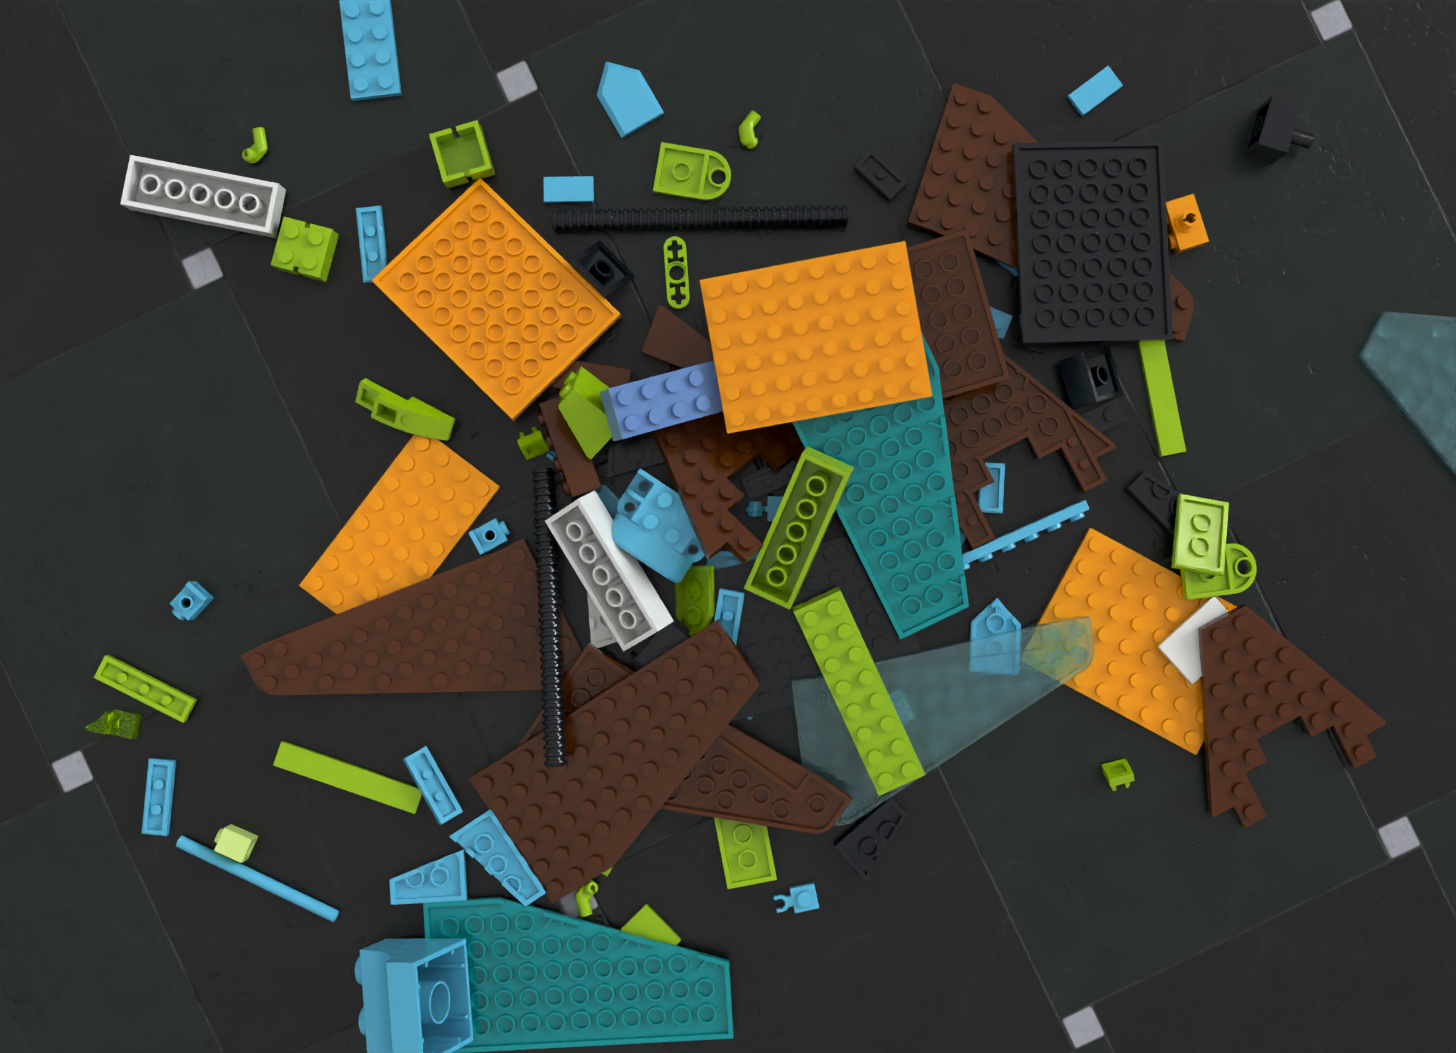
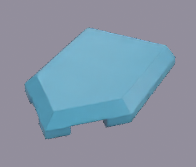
M605 62L597 97L621 138L664 115L661 106L640 70Z
M998 598L989 604L970 623L968 672L1019 674L1021 624Z

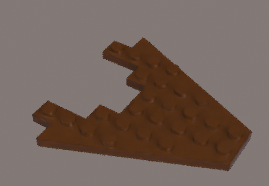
M1004 353V359L1010 376L1009 379L943 398L959 528L964 533L971 549L995 538L972 494L994 482L983 459L1024 438H1027L1037 459L1061 449L1084 493L1108 481L1096 458L1117 448L1111 440Z
M673 366L665 373L679 370V368ZM722 411L651 431L705 557L709 560L726 547L743 564L746 563L762 549L763 544L729 512L744 498V494L729 479L759 455L776 472L793 459L798 462L805 447L793 423L789 422L727 434L724 413Z
M1242 604L1198 628L1202 673L1201 686L1208 811L1213 818L1233 808L1240 824L1246 828L1267 817L1246 772L1267 762L1257 739L1299 717L1307 735L1310 737L1332 727L1351 767L1357 768L1377 757L1366 735L1386 725V721L1246 605Z

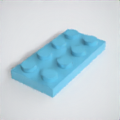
M339 0L351 100L359 101L401 96L391 0Z

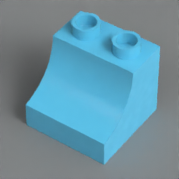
M384 939L360 950V956L355 964V977L357 982L362 985L364 1006L360 1011L358 1023L360 1032L366 1036L367 1053H453L473 1041L466 939Z

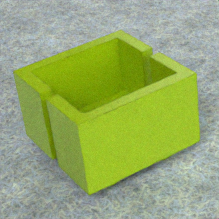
M478 120L456 126L460 138H456L451 128L429 134L442 181L448 189L469 183V177L476 181L479 178L483 179L495 175L482 127Z
M283 217L271 266L280 271L296 275L301 274L307 278L326 282L339 234L330 228L311 223L309 225L303 221Z

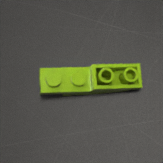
M366 378L360 381L355 402L371 410V418L393 428L422 437L446 441L450 439L455 418L415 397L406 400Z

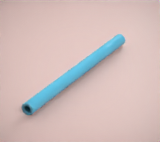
M181 836L176 843L177 848L333 923L339 915V910L185 836Z

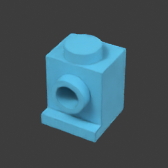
M497 518L469 532L480 555H484L510 541L507 535L511 534L504 521L500 522ZM490 530L495 533V537L492 540H488L486 537L487 532Z
M188 581L182 591L169 604L174 607L172 613L182 621L186 618L189 621L194 620L214 597L198 582ZM187 598L191 601L189 607L184 604Z

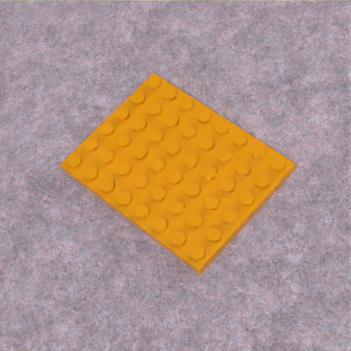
M481 178L469 187L372 279V282L513 421L621 317V314Z
M905 241L700 280L727 434L932 397Z
M1088 528L1019 656V660L1197 755L1204 742L1201 677L1193 684H1190L1159 650L1157 645L1210 597L1184 600L1181 576L1098 531ZM1215 596L1228 612L1237 608V606Z

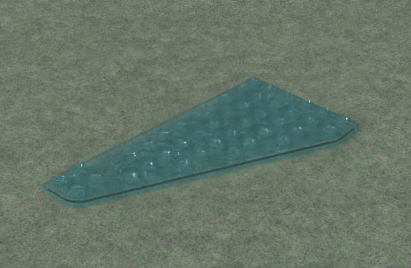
M1091 617L1062 619L874 663L925 774L1085 670L1094 656ZM824 676L791 680L802 766L834 783L853 797L834 826L853 823L916 781L913 780L879 796Z

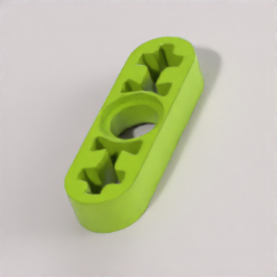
M673 236L664 243L667 300L671 308L682 310L690 302L687 251L684 240ZM676 242L678 247H682V250H678V260L684 259V262L674 261L668 263V260H673V252L668 251V248L672 247V243ZM673 267L683 269L684 276L680 280H673L670 277L669 273ZM685 283V287L680 286L681 296H686V299H683L681 304L678 305L675 300H671L672 297L676 296L675 287L670 288V284L682 285Z

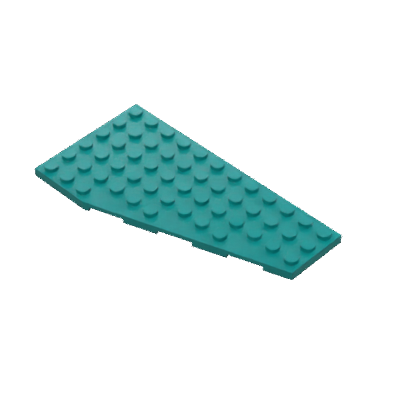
M923 334L922 339L932 397L792 422L805 449L809 446L854 467L836 511L900 640L969 607L940 372Z
M502 897L423 903L425 939H466L473 1041L453 1053L734 1039L730 965L727 959L531 905L525 907L520 902Z

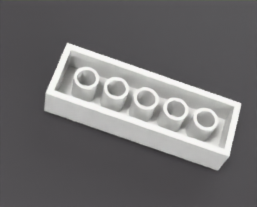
M130 155L120 204L133 211L277 238L286 189L279 183Z
M596 491L578 498L545 520L623 652L674 621L637 559L614 543L612 539L613 519Z

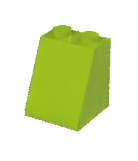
M581 366L576 373L571 371L563 382L565 386L559 393L561 399L558 408L586 456L592 459L612 438L600 396V391L606 390L609 387Z

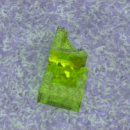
M114 709L111 712L102 714L101 718L87 725L85 729L99 734H111L128 739H137L142 714Z

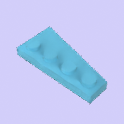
M491 809L449 836L453 841L458 842L472 858L474 857L482 864L490 875H494L502 883V886L525 907L547 893Z

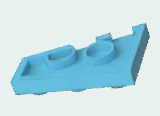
M465 849L392 877L389 880L391 905L467 900Z

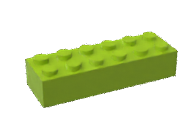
M809 446L806 447L801 454L744 589L789 610L791 609L854 470L853 466Z

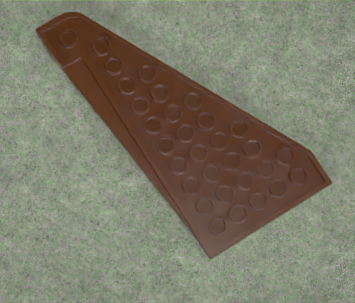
M953 83L907 225L940 236L968 229L974 251L1017 270L1012 145L1014 143L1039 142L991 95ZM1170 273L1172 340L1182 343L1185 341L1194 312V300L1189 290Z
M522 538L499 551L263 643L240 656L256 686L269 695L544 689L543 685H541L543 678L540 676L543 673V670L540 669V665H543L540 661L542 654L539 651L542 649V646L539 645L542 638H539L541 622L538 621V618L541 615L538 614L540 609L538 602H540V599L537 598L540 591L537 590L539 586L537 579L539 576L536 574L539 568L536 567L537 562L525 539ZM561 610L558 616L561 617V621H559L561 629H559V632L562 633V636L559 637V640L562 641L560 645L562 653H560V656L563 657V660L560 661V664H563L561 672H563L561 680H563L583 650Z
M588 643L563 679L564 684L561 685V688H564V692H562L564 700L562 704L565 705V708L562 709V712H565V716H567L635 671L612 659L591 643ZM544 709L540 712L518 746L545 729V725H542V721H545V717H542ZM728 724L660 809L819 834L828 831L834 826L853 797L829 780Z

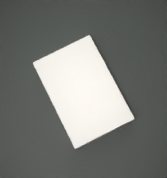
M1215 596L1210 597L1157 645L1159 650L1190 684H1193L1202 676L1198 628L1228 612Z

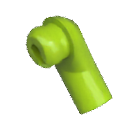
M753 110L744 119L738 130L740 142L748 149H753L758 144V139L754 137L753 128L760 121L761 117Z
M263 127L252 129L254 144L250 148L244 149L242 153L243 159L249 163L259 162L268 150L265 128Z
M593 880L579 887L575 893L580 917L592 914L589 900L598 891V885Z

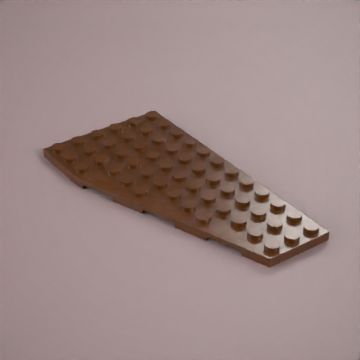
M717 619L563 718L565 720L563 728L566 729V732L563 733V736H566L564 752L567 753V756L564 757V760L567 761V764L565 766L547 767L544 765L546 761L544 753H546V750L543 749V746L546 745V742L543 741L545 733L542 731L471 776L469 780L547 891L545 894L553 904L616 864L761 683L719 619Z

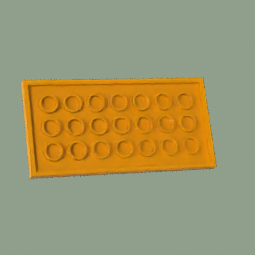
M414 434L299 586L334 613L339 614L433 577L501 487L440 440Z

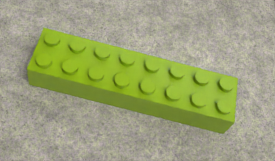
M839 586L792 607L878 795H883L924 776L925 772Z

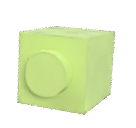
M230 824L218 831L214 840L217 843L214 851L243 863L249 859L258 836Z

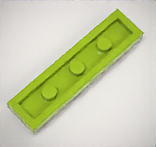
M110 655L104 656L94 676L95 679L182 723L187 721L197 699Z

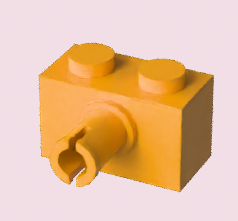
M1194 194L1166 202L1168 247L1173 249L1174 255L1203 246L1209 242Z

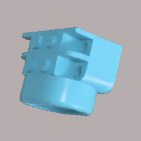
M640 468L617 504L618 512L613 518L612 539L617 546L674 583H680L693 562L700 561L705 555L679 494Z

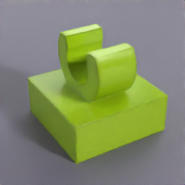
M532 427L533 433L527 436L520 432V439L517 440L526 460L550 451L547 448L541 431H538L536 427Z
M1126 758L1101 764L1102 772L1113 791H1116L1117 785L1124 784L1128 788L1130 782L1135 781L1134 773Z

